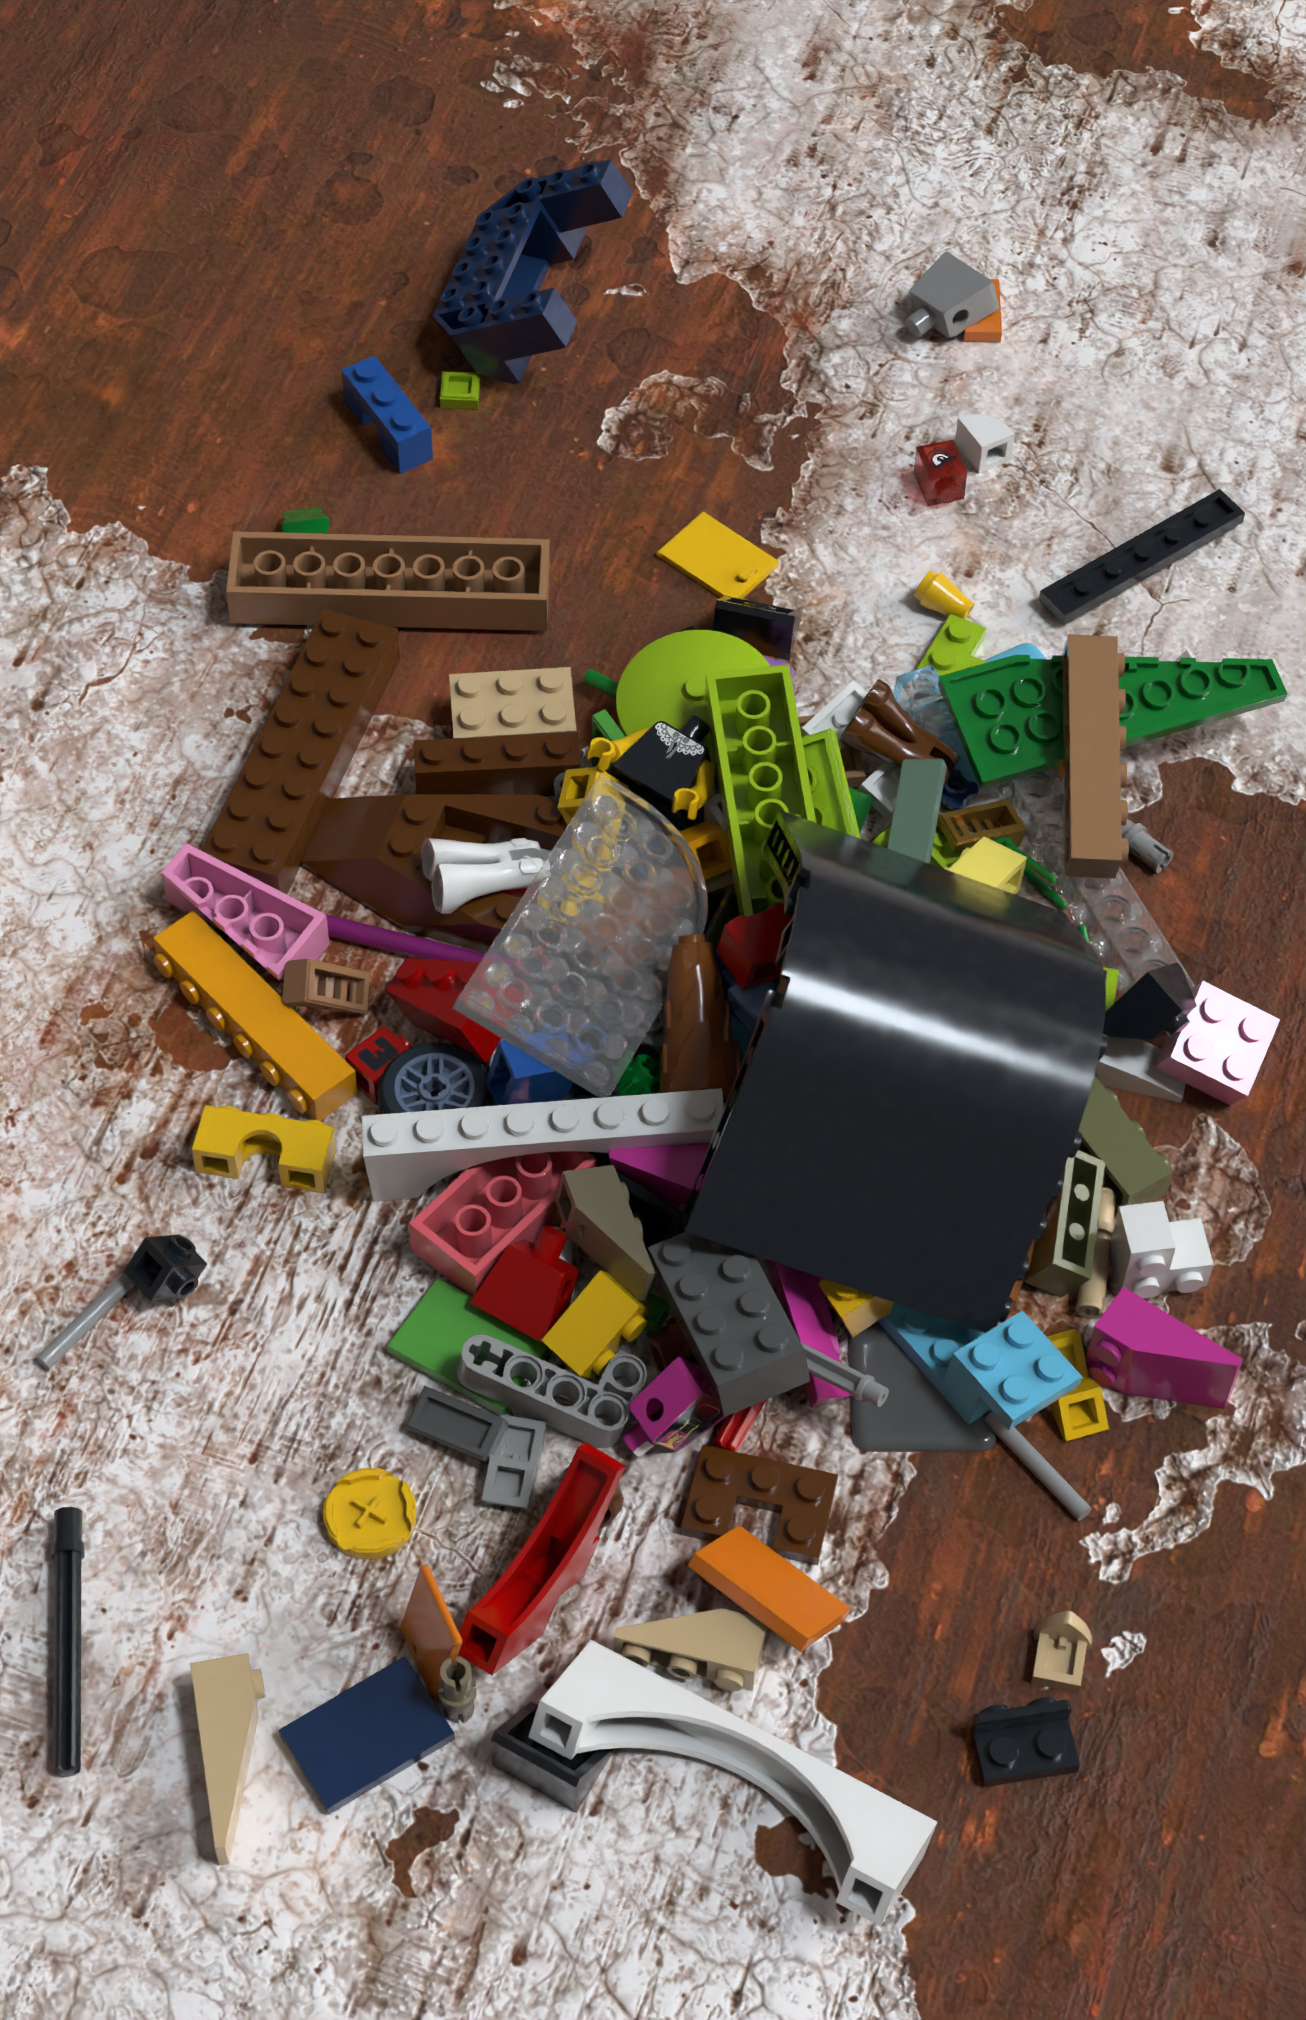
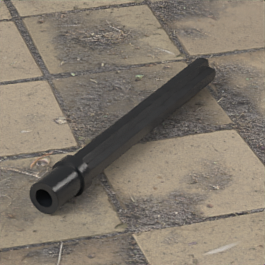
M62 1507L54 1511V1542L51 1545V1558L54 1560L53 1769L58 1776H74L81 1770L82 1559L85 1557V1544L82 1542L83 1512L75 1507Z

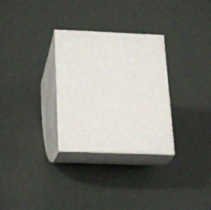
M982 414L964 415L958 417L955 445L979 474L1011 460L1015 434L1005 423L994 417Z

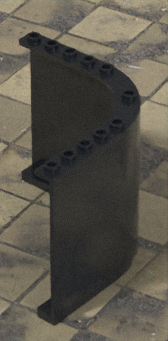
M778 809L763 850L784 893V914L792 917L781 933L774 965L782 968L779 976L781 978L777 992L771 989L767 991L747 1051L683 1209L681 1220L684 1232L986 1333L996 1327L998 1322L1003 1323L1007 1319L1012 1304L1010 1294L1015 1282H1021L1025 1277L1029 1265L1027 1254L1033 1240L1038 1241L1041 1238L1046 1226L1047 1217L1044 1214L1051 1199L1055 1200L1059 1196L1063 1187L1064 1174L1062 1171L1068 1157L1073 1158L1080 1147L1082 1133L1078 1129L1089 1098L1097 1062L1103 1057L1108 1044V1036L1103 1034L1107 971L1103 969L1102 962L1094 949L1064 912Z

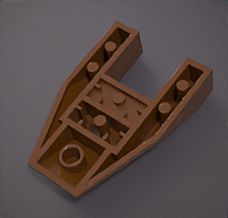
M404 794L330 798L301 860V866L403 931L524 963L537 932V929L531 926L536 902L501 892H493L466 902L450 914H441L434 907L431 888L432 881H429L423 872L422 844L427 838L480 844L502 843L511 841V839L526 838L527 840L537 841L542 849L565 854L568 857L571 850V839L566 821L557 809L559 800L537 794Z

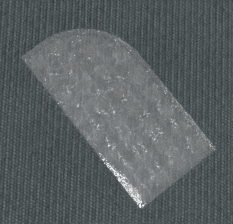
M601 773L452 1008L597 1097H609L667 999L668 967L672 945L679 944L678 936L703 934L708 912L705 880L700 865L684 837L651 804Z

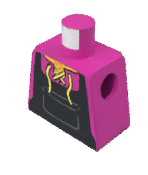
M678 1357L630 1402L629 1407L638 1423L623 1435V1439L630 1450L638 1457L644 1455L656 1444L678 1451L723 1420L725 1417L699 1365Z

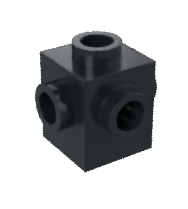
M180 1234L144 1238L123 1272L150 1302L181 1299L195 1290L198 1285V1278L207 1263L196 1252L195 1245L186 1237Z

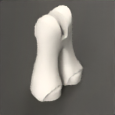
M427 838L421 847L423 872L425 877L432 881L431 888L434 907L441 914H450L466 902L482 895L503 890L539 886L547 883L550 879L546 863L542 860L539 843L527 840L526 838L511 839V841L493 844Z

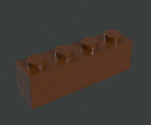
M578 732L413 740L416 794H537L545 797L554 796L555 778L568 769L580 768Z

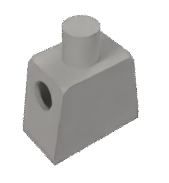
M946 251L911 288L910 296L915 313L907 318L905 322L910 332L916 337H921L932 327L947 338L955 337L966 328L973 326L1000 308L994 283Z

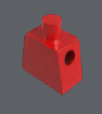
M543 1226L535 1244L527 1240L511 1243L472 1298L471 1304L544 1344L541 1341L543 1337L569 1308L578 1276V1269L575 1266L559 1258L568 1239L567 1235L553 1227Z

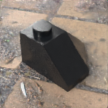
M1176 962L1148 971L1105 1012L1103 1034L1108 1037L1154 1040L1164 1035L1173 1038L1191 1022L1187 1015L1197 1007L1182 967Z

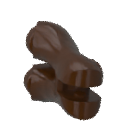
M880 679L874 683L852 716V720L838 740V742L882 759L899 769H902L903 759H943L947 766L943 787L950 777L949 772L954 770L961 758L952 747L914 721L898 704L890 686Z

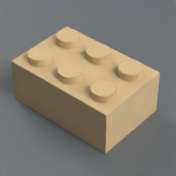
M571 667L449 674L453 738L577 732Z

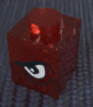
M948 440L916 447L914 475L927 506L951 503L964 499L967 471L954 441Z

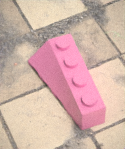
M187 843L161 872L167 902L188 913L194 910L205 922L224 931L278 980L284 979V968L287 961L307 958L317 960L330 944L327 917L324 913Z

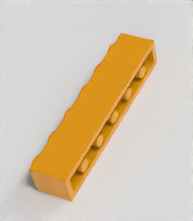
M194 910L153 937L156 956L153 959L158 970L166 978L172 976L180 984L182 993L193 1005L199 1003L206 1010L207 1017L212 1025L220 1032L225 1030L233 1038L237 1050L245 1058L252 1057L260 1065L262 1074L271 1085L276 1086L279 1084L287 1092L290 1103L299 1113L307 1112L313 1120L321 1121L358 1094L355 1070L289 1004L284 1003L283 998Z

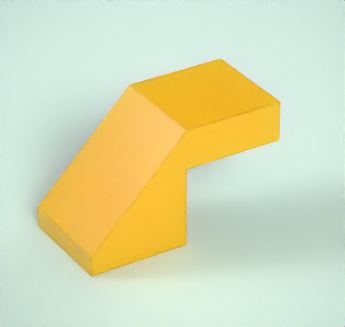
M1072 1329L1047 1336L1052 1344L1082 1376L1077 1388L1049 1405L1063 1439L1069 1441L1108 1430L1109 1426L1102 1389L1099 1384L1088 1376L1081 1334Z

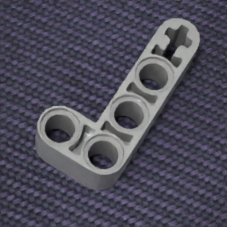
M484 1334L474 1335L466 1340L462 1346L456 1368L457 1378L466 1388L535 1420L546 1422L547 1425L599 1448L611 1447L619 1441L632 1414L629 1407L630 1402L642 1392L647 1378L646 1366L641 1359L631 1354H619L610 1360L597 1385ZM478 1359L484 1361L481 1366L475 1364ZM499 1368L503 1369L501 1377L497 1375ZM517 1376L524 1377L529 1380L531 1386H517L511 1378ZM618 1376L626 1377L633 1386H620L613 1378ZM559 1395L566 1396L574 1405L561 1406L555 1402L553 1397ZM601 1414L608 1415L614 1420L615 1425H603L598 1422L595 1416Z

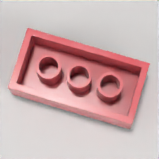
M584 1151L544 1152L507 1157L469 1167L409 1223L411 1250L460 1290L474 1297L505 1249L511 1243L527 1240L535 1244L543 1226L556 1227L562 1221L554 1200L562 1172L597 1167V1159L589 1152Z

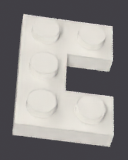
M853 680L801 728V736H808L831 728L835 730L838 741L867 692ZM838 742L839 749L841 750L845 744ZM872 756L881 766L857 790L874 797L872 806L887 819L894 812L901 769Z

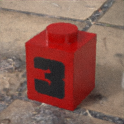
M384 1025L345 1055V1061L355 1070L357 1088L375 1105L378 1104V1084L384 1069L388 1066L389 1062H392L394 1057L412 1047L405 1037L400 1034L395 1036Z

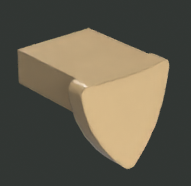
M1063 1611L1046 1617L1034 1629L1033 1638L1038 1640L1031 1684L1079 1693L1086 1650L1091 1649L1092 1635L1088 1626L1080 1617L1071 1611Z

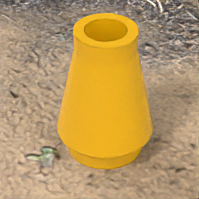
M930 570L914 593V597L921 601L920 606L947 616L953 614L967 619L975 606V603L968 599L942 572L937 574Z

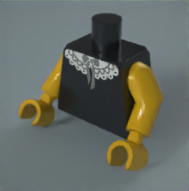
M690 715L680 730L664 721H658L651 728H644L614 741L597 737L590 743L586 755L587 759L592 757L600 758L597 767L602 771L608 769L610 762L614 763L613 768L616 779L629 786L628 790L682 822L686 816L688 819L694 820L697 816V810L712 799L714 795L715 768L711 764L708 748L701 743L709 733L710 727L695 715Z

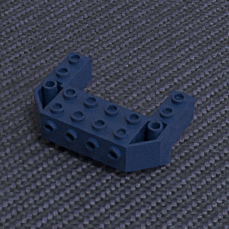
M612 159L597 163L589 162L582 167L566 171L558 170L553 174L539 178H527L477 217L474 228L464 244L460 258L452 270L447 286L440 296V301L433 313V317L459 354L478 374L507 383L518 384L532 355L567 347L577 320L555 287L539 291L550 265L574 260L587 231V226L623 217L633 192Z

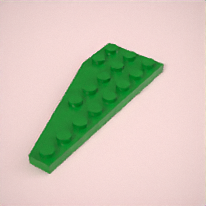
M1012 655L939 676L937 685L980 789L1064 765L1062 655H1052L1051 659H1030V655ZM1125 657L1123 677H1118L1119 689H1125L1126 693L1125 710L1123 714H1119V726H1126L1125 747L1284 702L1288 693L1272 659L1223 658L1222 662H1196V658H1180V661H1159V657Z

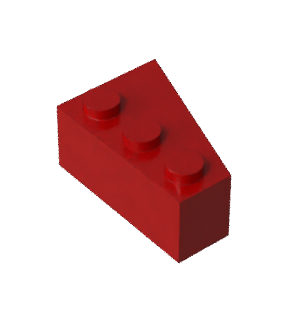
M406 958L398 967L395 976L386 988L387 993L411 1024L439 1039L445 1038L451 1041L453 1045L460 1047L462 1050L466 1049L475 1054L478 1060L485 1064L489 1061L498 1042L503 1038L527 998L504 965L492 962Z

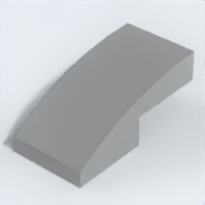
M501 1414L500 1417L504 1418L509 1424L495 1454L490 1455L481 1501L528 1510L543 1450L547 1423Z

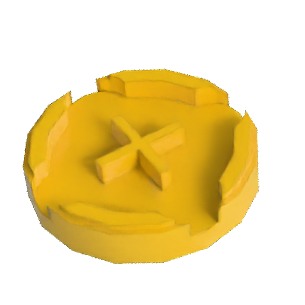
M362 1468L348 1473L336 1482L337 1486L332 1489L330 1495L328 1493L324 1501V1526L330 1541L342 1553L357 1559H380L396 1553L409 1541L416 1527V1500L410 1486L384 1469Z

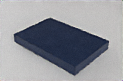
M405 1656L279 1729L282 1741L328 1815L455 1740L454 1731Z

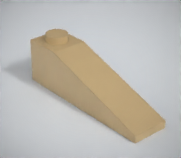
M248 1653L190 1663L214 1847L219 1866L230 1863L259 1718L256 1699L265 1698L261 1668L252 1670Z

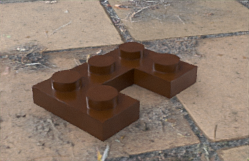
M702 1444L681 1525V1535L710 1542L715 1541L730 1531L736 1504L781 1513L773 1550L783 1558L818 1566L837 1486L838 1474Z

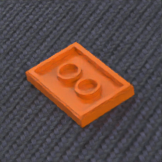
M740 1525L695 1552L688 1564L692 1571L801 1652L844 1622L851 1610L849 1606Z

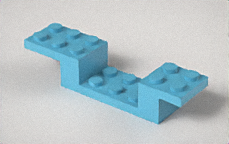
M895 1302L891 1313L878 1321L968 1425L986 1413L993 1411L1010 1430L1077 1388L1082 1379L1081 1374L1023 1310L986 1333Z

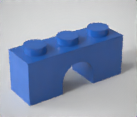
M375 355L341 370L344 402L362 426L369 422H374L380 436L381 450L399 474L433 460L430 425Z

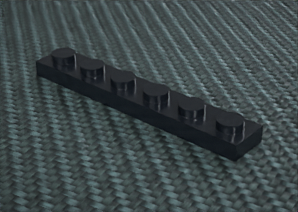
M1218 489L1040 590L1039 602L1064 626L1242 524L1245 512L1221 489Z

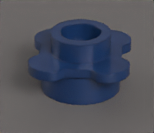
M954 769L949 772L950 777L943 787L940 806L949 811L965 808L969 803L970 797H975L979 793V786L976 782L968 781L962 776L960 770Z

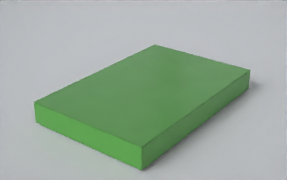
M437 1277L387 1345L388 1353L499 1416L501 1414L505 1415L509 1407L466 1388L457 1378L456 1368L463 1344L474 1335L484 1334L542 1360L545 1359L551 1349L545 1343L543 1344L471 1304L472 1296ZM478 1359L475 1364L481 1366L484 1361ZM499 1368L497 1375L501 1377L503 1369ZM520 1376L511 1378L513 1383L520 1387H525L529 1381Z

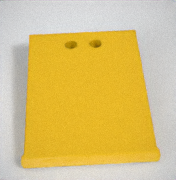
M701 512L656 552L658 558H661L720 598L731 596L743 599L779 566L777 559L721 524L706 512Z

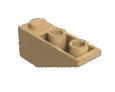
M720 1608L616 1628L613 1651L644 1668L651 1665L667 1669L671 1675L677 1678L690 1680L699 1677L714 1681L718 1687L728 1691H740L741 1689L753 1691L766 1643L768 1627L751 1615Z

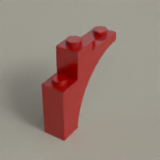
M586 1442L577 1448L553 1499L520 1552L493 1587L479 1602L468 1610L459 1631L463 1641L458 1653L459 1656L488 1674L493 1675L544 1634L559 1596L581 1580L587 1571L600 1540L596 1536L626 1465Z

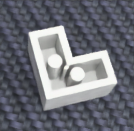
M1163 1201L1119 1206L1111 1236L1109 1257L1118 1293L1125 1287L1141 1298H1149L1160 1292L1178 1290L1181 1293H1190L1202 1287H1207L1214 1264L1201 1218L1169 1222Z

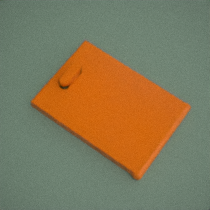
M425 1564L419 1569L400 1629L433 1701L440 1700V1693H438V1684L441 1680L440 1667L450 1657L452 1666H454L456 1656H458L463 1641L429 1566Z

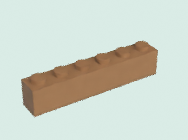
M1068 634L1062 653L1065 876L1115 879L1121 863L1126 864L1128 860V838H1122L1121 825H1126L1128 817L1127 800H1121V788H1125L1127 781V764L1120 763V751H1124L1126 746V726H1119V714H1123L1125 710L1126 693L1125 689H1119L1118 678L1124 675L1125 654L1118 652L1117 636Z

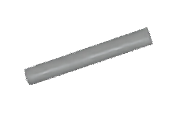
M124 1272L36 1356V1360L42 1367L49 1370L135 1286Z
M993 1411L987 1415L984 1420L993 1432L1078 1521L1085 1518L1092 1509L1088 1503L1015 1427L1009 1430Z

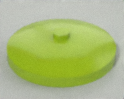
M687 630L666 635L639 651L622 673L616 693L619 728L625 736H628L644 728H651L658 721H664L680 730L690 715L699 717L709 726L705 702L706 673L769 667L770 664L760 652L747 642L726 633L711 630ZM709 731V733L706 735V737L701 743L704 744L709 750L711 764L715 768V777H717L711 734Z

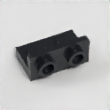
M1052 1697L1035 1699L1023 1707L1008 1709L1006 1705L989 1706L981 1710L980 1714L974 1715L970 1735L983 1788L1079 1771L1080 1762L1069 1722L1071 1713L1069 1700L1055 1701Z

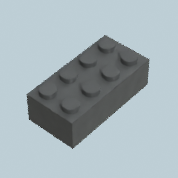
M687 1232L648 1247L649 1254L657 1270L656 1281L724 1417L810 1382L805 1349L755 1255Z

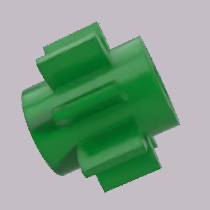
M626 1054L613 1067L615 1073L611 1078L622 1096L655 1094L659 1092V1063L653 1057L646 1054H638L632 1059Z

